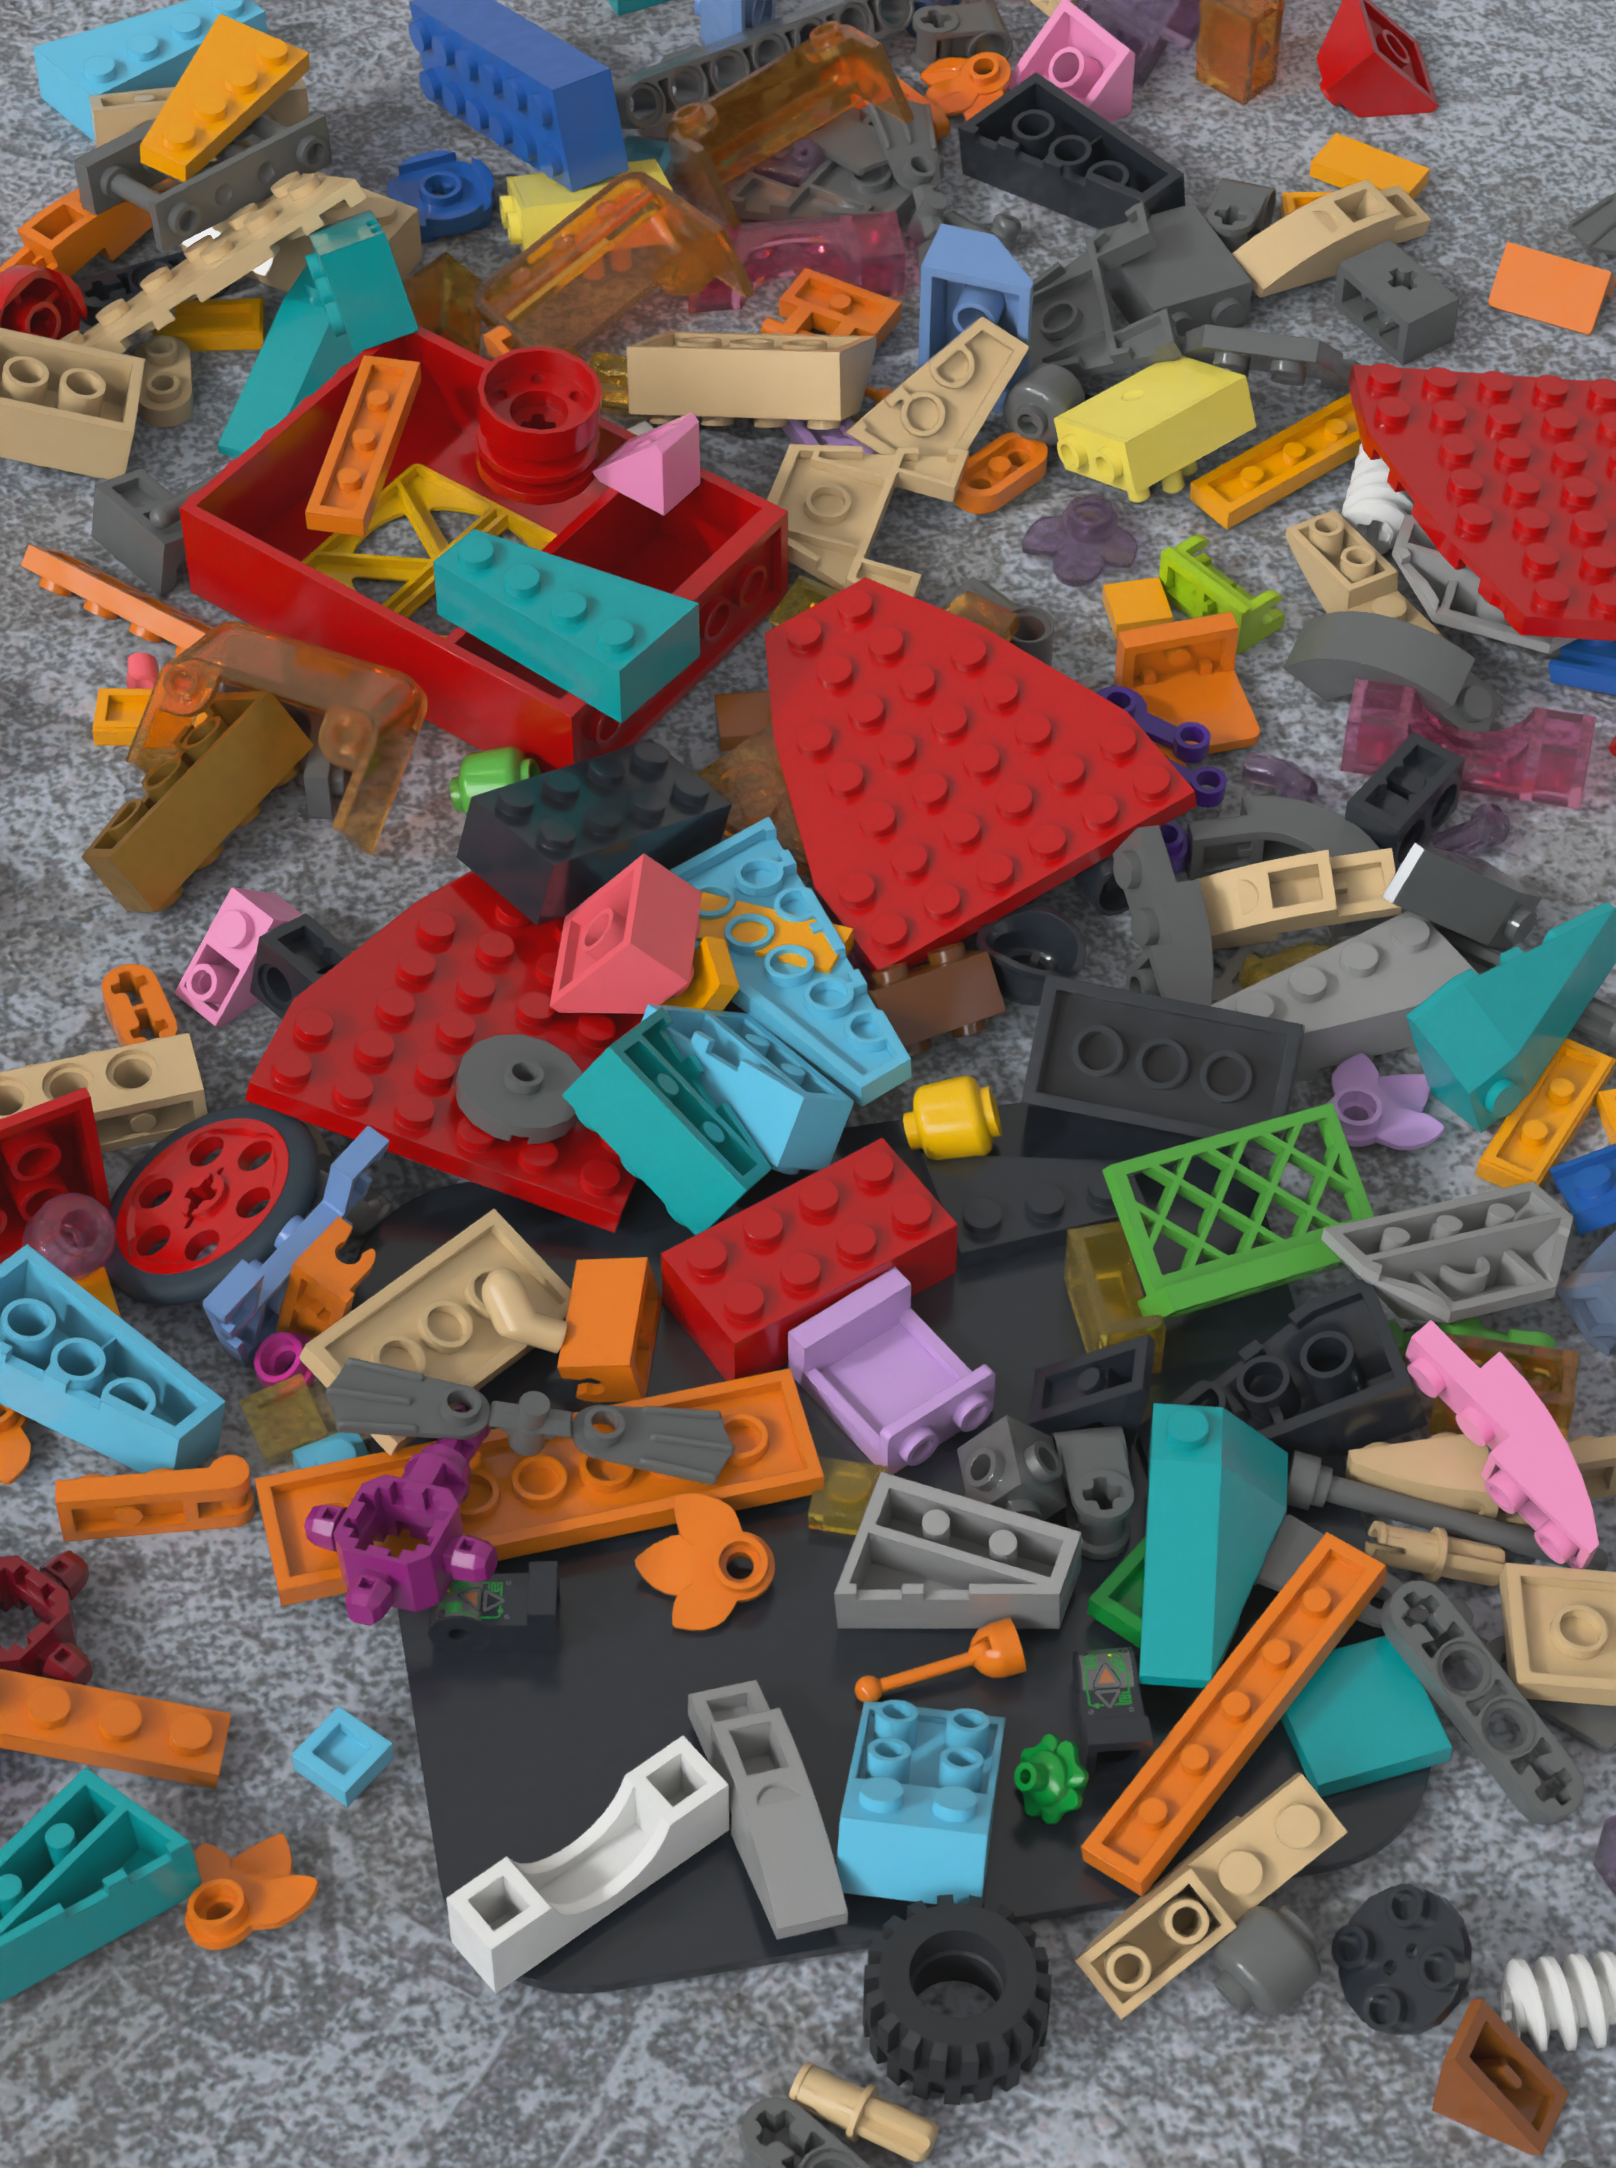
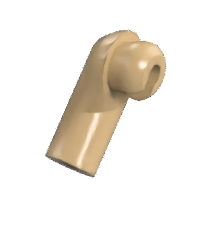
M499 1268L489 1273L482 1286L481 1293L495 1330L504 1338L557 1354L566 1334L567 1321L535 1312L524 1283L515 1271L509 1268Z

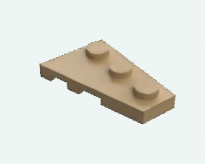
M982 316L843 434L875 454L895 455L898 447L919 448V455L946 456L947 448L968 450L1030 347Z

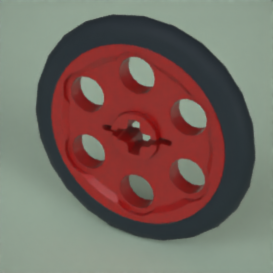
M260 1105L233 1106L208 1113L180 1127L157 1143L133 1166L116 1189L111 1200V1208L104 1214L99 1241L102 1266H105L111 1284L127 1297L155 1306L185 1305L204 1300L242 1259L248 1264L255 1259L264 1264L277 1250L274 1243L283 1227L296 1215L305 1219L316 1195L320 1165L316 1140L306 1124L297 1118ZM222 1149L219 1156L213 1162L200 1166L210 1153ZM271 1153L269 1159L262 1166L248 1171L251 1164L257 1158ZM172 1190L166 1201L159 1206L150 1208L158 1196ZM270 1199L263 1211L251 1218H247L248 1213L254 1206ZM170 1237L167 1244L161 1250L147 1256L150 1248L155 1243ZM218 1242L217 1247L209 1256L195 1261L198 1254L206 1246Z

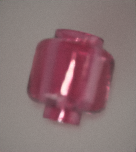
M80 1193L59 1194L46 1201L26 1223L22 1243L23 1247L28 1244L73 1281H78L96 1273L111 1257L116 1242L114 1221L108 1210L95 1198Z

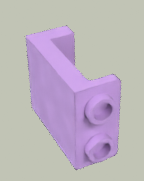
M893 1267L788 1332V1368L791 1369L793 1378L881 1472L893 1475L907 1465L915 1466L924 1462L933 1454L938 1445L960 1431L969 1432L976 1429L994 1410L996 1374L987 1364L971 1371L911 1309V1283L896 1267Z

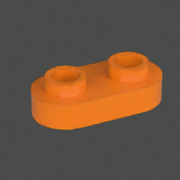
M1014 431L999 436L968 458L967 467L953 502L962 510L973 514H986L1000 509L1044 477L1047 471L1048 456L1046 443L1034 439H1025Z

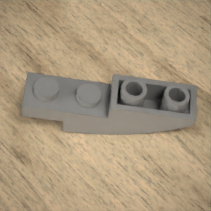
M757 1680L688 1694V1716L708 1762L729 1785V1809L732 1814L731 1836L776 1938L782 1939L848 1923V1911L823 1820L803 1762L780 1708L770 1710Z

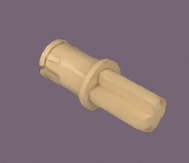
M1374 1521L1368 1535L1376 1537L1379 1544L1368 1541L1365 1544V1553L1388 1567L1422 1573L1424 1580L1429 1582H1436L1440 1577L1493 1587L1498 1585L1499 1576L1505 1565V1551L1500 1546L1449 1537L1446 1530L1439 1527H1434L1429 1533L1388 1525L1382 1521Z
M807 2061L800 2068L788 2096L791 2101L801 2106L811 2116L820 2118L845 2131L846 2139L853 2143L862 2137L914 2162L926 2160L934 2148L939 2130L936 2123L879 2097V2088L871 2083L866 2088H863Z

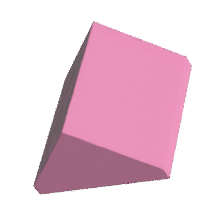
M1062 0L1012 71V79L1008 89L1011 90L1037 72L1093 112L1112 123L1131 113L1135 53L1070 0Z

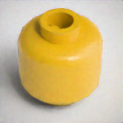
M968 1075L920 1086L914 1093V1111L903 1113L904 1128L911 1150L923 1149L927 1157L933 1160L986 1156L992 1150L993 1138L1002 1136L1000 1115L991 1087H980L977 1080Z

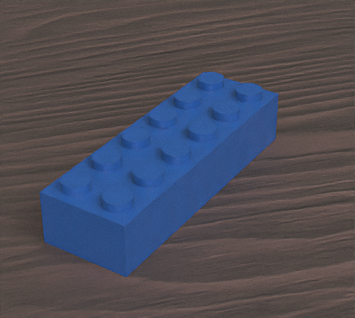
M413 0L409 2L413 19L409 23V34L413 45L420 52L423 71L419 73V80L423 93L429 101L434 102L452 116L465 122L475 131H479L496 142L500 147L513 153L523 162H527L571 192L629 171L609 67L496 0Z

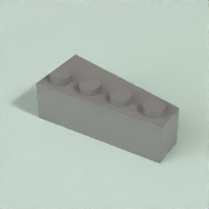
M1406 911L1210 1006L1303 1024L1306 1028L1295 1078L1296 1083L1317 1078L1319 1069L1341 1064L1360 1053L1365 1054L1372 1063L1375 1055L1404 1048L1408 1055L1417 1053L1406 1015L1451 978L1470 968L1474 970V968L1428 919Z

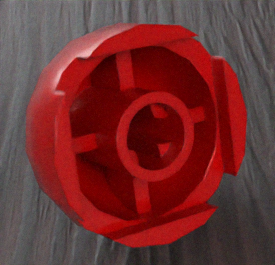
M30 264L11 266L0 272V328L61 340L68 334L79 331L80 318L87 319V306L81 289L69 275L41 265Z

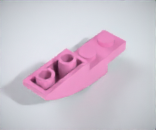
M1430 1320L1410 1339L1403 1360L1408 1365L1407 1372L1410 1378L1423 1393L1431 1398L1439 1396L1457 1414L1455 1419L1459 1428L1473 1443L1480 1447H1484L1487 1444L1492 1449L1481 1472V1476L1486 1481V1491L1492 1500L1509 1514L1517 1512L1536 1531L1534 1537L1537 1544L1553 1561L1558 1564L1567 1562L1575 1569H1586L1599 1547L1594 1513L1581 1472L1568 1443L1548 1409L1524 1377L1500 1351L1479 1368Z

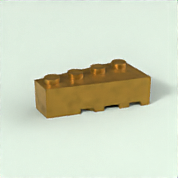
M271 691L211 693L201 706L207 714V718L196 728L192 724L185 726L173 741V744L180 752L175 758L153 766L141 781L143 784L142 789L146 792L145 796L142 799L136 798L124 803L81 856L126 911L159 912L171 906L183 892L182 883L195 870L202 869L212 863L223 850L222 841L235 828L243 827L251 822L262 810L263 806L260 802L274 787H279L290 781L301 769L302 765L299 761L314 745Z

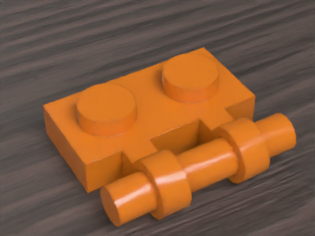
M805 267L779 298V316L787 320L781 322L767 317L762 324L760 333L816 335L810 332L813 328L829 335L876 336L877 350L901 320V302Z

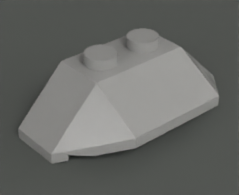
M1405 514L1392 556L1433 623L1547 654L1576 640L1574 638L1520 635L1504 619L1503 612L1497 607L1490 605L1477 592L1481 579L1467 565L1463 569L1455 570L1444 559L1414 517Z
M1533 1181L1324 1228L1321 1240L1359 1280L1363 1279L1366 1283L1372 1284L1378 1298L1400 1319L1432 1320L1433 1322L1451 1323L1554 1298L1574 1216Z

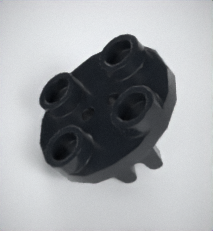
M1409 1883L1391 1886L1369 1897L1350 1918L1348 1925L1341 1927L1333 1938L1331 1953L1333 1960L1339 1966L1338 1975L1346 2001L1362 2022L1376 2031L1391 2035H1419L1442 2024L1460 2004L1461 2000L1469 1996L1466 1987L1471 1977L1472 1944L1464 1919L1446 1898L1430 1890ZM1417 1947V1948H1418V1953H1417V1955L1414 1957L1413 1952H1414L1415 1948ZM1394 1963H1395V1964H1396V1970H1395V1972L1392 1974V1971H1391V1970H1392V1966H1393Z

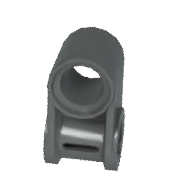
M977 1L970 4L951 6H926L918 9L913 15L912 24L917 37L916 47L910 52V65L920 74L929 65L937 61L936 57L940 59L948 57L969 59L978 53L994 52L1008 60L1012 54L1013 42L998 9L989 2Z
M1221 178L1214 200L1207 210L1206 220L1231 254L1271 225L1276 204V188Z
M1121 1426L1051 1433L1055 1451L1061 1460L1063 1468L1061 1478L1067 1500V1506L1063 1508L1067 1528L1081 1532V1555L1093 1560H1107L1117 1557L1126 1550L1130 1542L1131 1525L1128 1515L1134 1505V1489L1129 1473L1127 1446Z

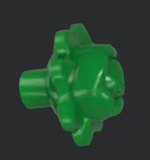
M1047 1734L1036 1747L1025 1748L1021 1753V1763L1014 1772L1015 1785L1024 1796L1025 1811L1027 1815L1032 1817L1041 1815L1044 1822L1048 1824H1057L1064 1813L1081 1807L1083 1800L1081 1794L1089 1779L1088 1772L1079 1761L1078 1746L1072 1741L1061 1743L1057 1735Z

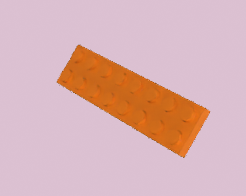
M788 1368L608 1405L626 1407L655 1406L720 1411L726 1433L735 1446V1451L723 1467L715 1485L591 1458L575 1446L572 1437L546 1439L545 1447L540 1453L533 1456L520 1455L509 1446V1434L505 1433L501 1428L490 1431L475 1456L469 1462L471 1467V1477L469 1479L470 1492L459 1508L464 1535L468 1534L489 1541L496 1547L498 1561L676 1524L674 1498L677 1494H704L720 1499L730 1505L734 1511L823 1493L824 1474L791 1369ZM579 1412L573 1413V1420ZM598 1423L593 1425L601 1433L614 1432V1429L607 1424ZM436 1441L401 1448L392 1456L385 1451L254 1478L281 1607L339 1595L348 1591L343 1582L337 1552L316 1546L306 1537L304 1525L311 1509L314 1506L327 1504L349 1507L362 1483L385 1474L401 1478L407 1461L413 1455L421 1453L426 1446L435 1444ZM404 1528L399 1537L387 1535L383 1543L373 1540L375 1546L391 1549L392 1557L399 1558L403 1549L414 1552L418 1544L429 1546L428 1541L411 1537L410 1530Z

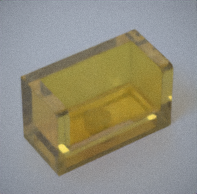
M1117 1221L1068 1229L1064 1280L1086 1352L1089 1353L1149 1334L1156 1341L1152 1374L1161 1372L1166 1327L1161 1315L1145 1317L1141 1315L1137 1301L1144 1298L1121 1222Z

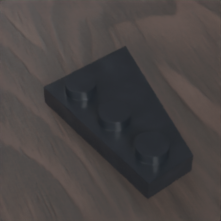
M926 1154L921 1156V1171L929 1192L958 1224L956 1260L960 1269L1124 1231L1102 1170L1109 1165L1126 1160L970 1156L933 1160L928 1158ZM1134 1175L1128 1176L1135 1200L1147 1207Z

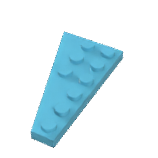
M769 816L669 870L701 892L729 898L728 904L720 910H700V919L713 920L726 916L734 909L736 900L774 909L780 918L790 922H806L816 919L817 922L809 924L813 934L823 932L834 953L839 954V960L830 974L815 971L812 953L798 945L778 946L770 950L765 958L755 956V951L768 946L774 939V925L767 917L759 914L736 916L726 924L724 929L725 940L729 944L728 951L740 986L731 999L733 1003L753 1017L861 1107L912 1078L911 1058L883 1010L876 1009L867 993V983L859 969L854 970L846 957L844 943L813 890L805 887L797 874L796 862L788 849L783 850L777 839L776 828ZM749 921L761 923L768 929L767 935L756 942H741L736 940L731 934L733 928L738 924ZM695 940L694 951L700 944L699 941ZM787 953L801 955L807 960V966L803 968L779 962L778 956Z

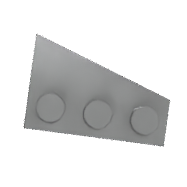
M881 1472L834 1593L837 1627L871 1629H980L988 1623L1010 1617L1015 1629H1060L1081 1570V1532Z

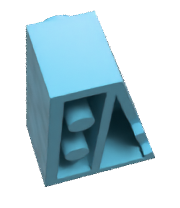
M648 1004L642 1021L663 1005ZM663 1006L673 1021L665 1030L684 1059L688 1055H696L706 1070L698 1078L717 1107L724 1103L730 1105L772 1169L785 1174H797L800 1169L822 1170L830 1165L854 1103L851 1098L748 1013Z

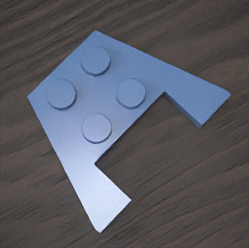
M367 1126L331 1164L322 1202L306 1219L296 1215L289 1220L275 1240L274 1246L277 1250L264 1264L257 1259L248 1264L242 1259L204 1299V1310L224 1353L244 1368H247L254 1360L260 1344L269 1336L277 1333L276 1327L293 1263L338 1216L351 1226L353 1225L345 1218L366 1196L373 1181L363 1172L375 1160L379 1161L384 1156L389 1145V1140L370 1126Z

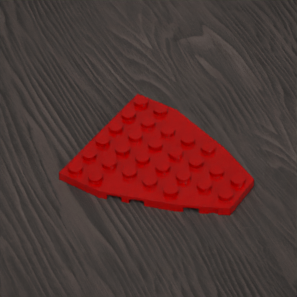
M1378 363L1372 366L1352 364L1348 385L1362 448L1370 460L1382 458L1389 467L1387 483L1393 491H1407L1413 499L1414 504L1411 515L1444 559L1455 570L1463 569L1467 565L1481 579L1477 592L1490 605L1500 609L1504 614V619L1520 635L1616 641V382L1610 379H1596L1594 381L1562 379L1554 375H1542L1539 377L1515 376L1498 371H1487L1485 373L1458 372L1442 367L1430 369L1400 368L1386 363Z
M865 577L764 633L774 742L810 869L816 897L834 924L853 928V949L871 972L904 962L907 963L908 970L913 969L928 960L927 953L962 941L979 931L985 924L1002 918L1107 858L1115 852L1136 828L1156 825L1161 827L1196 807L1194 789L1127 711L981 625Z
M471 870L416 901L293 999L249 1081L245 1100L352 1139H356L367 1126H370L389 1140L386 1150L388 1152L615 1233L639 1178H636L625 1169L620 1156L597 1132L588 1129L578 1120L564 1136L546 1143L527 1144L529 1137L512 1135L511 1142L495 1138L473 1125L459 1108L456 1098V1079L463 1055L477 1042L496 1035H525L547 1041L568 1054L583 1074L611 1044L641 1023L644 1014L559 1013L551 1008L550 1001L565 916L537 926Z

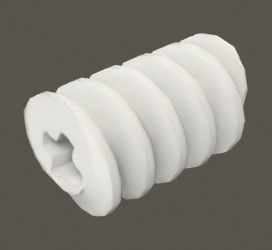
M1360 444L1359 454L1356 457L1355 468L1352 471L1351 482L1347 489V496L1343 504L1341 516L1382 555L1389 549L1394 548L1405 514L1411 515L1414 501L1407 491H1393L1387 483L1389 467L1382 458L1370 460L1364 452L1362 444Z
M1599 1951L1594 1956L1592 1965H1590L1584 1955L1572 1953L1565 1958L1562 1969L1554 1957L1541 1956L1535 1963L1533 1973L1525 1960L1520 1958L1511 1959L1506 1965L1500 1993L1501 2019L1519 2039L1521 2033H1529L1538 2054L1546 2053L1550 2031L1558 2030L1567 2051L1576 2050L1580 2028H1588L1597 2049L1605 2048L1609 2026L1616 2025V1956L1610 1951Z

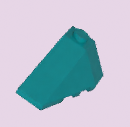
M308 265L305 266L281 303L218 443L220 454L238 458L257 442L266 430L277 425L297 408L305 397L311 396L331 379L339 368L347 365L361 353H354L347 334L335 336Z
M1605 902L1550 929L1543 943L1529 951L1524 952L1515 946L1501 953L1499 965L1480 975L1470 968L1454 976L1406 1015L1431 1095L1480 1133L1484 1132L1499 1118L1513 1112L1519 1102L1529 1095L1616 964V908Z
M1153 1403L1148 1469L1139 1684L1205 1688L1221 1666L1239 1625L1240 1614L1253 1585L1256 1586L1262 1573L1264 1561L1275 1535L1278 1536L1286 1518L1288 1453L1223 1407Z

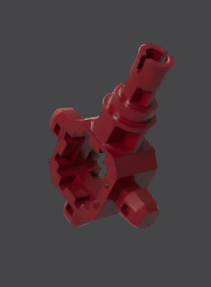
M71 1550L54 1555L39 1567V1570L18 1555L0 1557V1609L8 1612L15 1605L23 1611L30 1605L32 1606L33 1615L41 1620L26 1636L28 1646L25 1649L16 1643L8 1650L0 1646V1669L86 1685L93 1676L91 1663L87 1655L77 1647V1628L71 1606V1601L87 1584L90 1574L87 1563Z

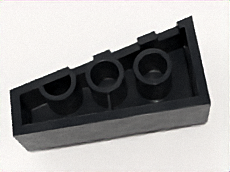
M1037 72L958 127L962 173L964 175L1099 230L1127 222L1128 218L1124 212L1140 202L1144 203L1150 215L1185 206L1184 173Z

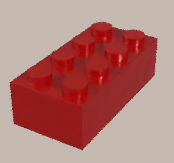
M881 1138L661 1253L662 1302L726 1381L773 1372L788 1363L789 1331L893 1267H896L911 1283V1297L956 1273L958 1224L888 1143Z

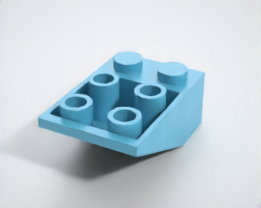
M887 1700L881 1703L864 1701L840 1815L836 1868L843 1893L913 1902L922 1900L924 1903L937 1904V1896L953 1894L954 1904H968L969 1895L983 1898L1005 1731V1717L989 1716L981 1711L969 1708L947 1711L915 1707L913 1704L902 1700Z

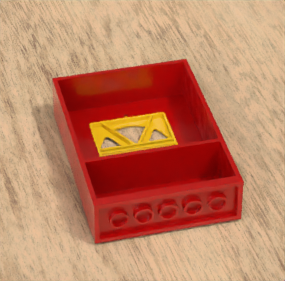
M417 325L419 331L366 349L347 365L339 368L331 379L311 396L305 397L297 408L277 425L266 430L257 442L237 459L230 461L223 471L198 492L191 494L185 503L179 507L191 593L482 751L508 746L518 748L523 751L527 759L533 758L536 760L541 774L636 744L788 596V511L701 467L700 485L665 516L599 482L596 476L581 494L562 503L536 506L513 502L495 493L480 478L475 461L477 447L476 432L479 425L477 419V389L482 371L491 362ZM368 355L420 362L421 382L365 537L307 529L305 511L363 356ZM601 417L598 428L600 440L597 467L629 439L638 435ZM430 511H455L480 517L448 544ZM406 516L430 559L357 554L355 552L361 542L375 529L396 518ZM473 529L497 537L508 529L517 535L527 547L699 603L700 656L621 724L460 627H457L448 636L437 635L408 618L436 593L433 561ZM356 578L403 581L407 583L381 605L357 592L352 581Z

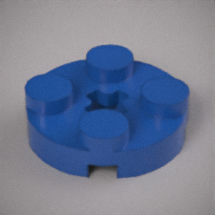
M431 151L415 155L398 166L399 175L393 181L390 177L387 183L388 198L418 208L422 243L436 241L440 236H453L470 230H482L491 224L492 209L495 204L494 178L489 168L483 162L471 157L472 165L456 161V152ZM443 192L444 195H434L433 193Z

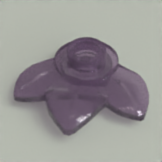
M1083 494L1073 498L1062 515L1039 518L1030 526L1022 540L1023 553L1053 558V571L1056 578L1069 587H1080L1094 582L1100 576L1105 564L1117 568H1131L1136 559L1138 548L1134 536L1118 526V517L1113 510L1112 504L1106 498L1096 494Z

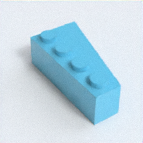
M188 0L34 46L33 50L41 98L95 142L89 96L175 87L219 14L268 34L265 11L251 0Z
M28 1244L0 1264V1404L140 1473H147L157 1468H170L174 1470L195 1469L218 1450L226 1404L223 1398Z

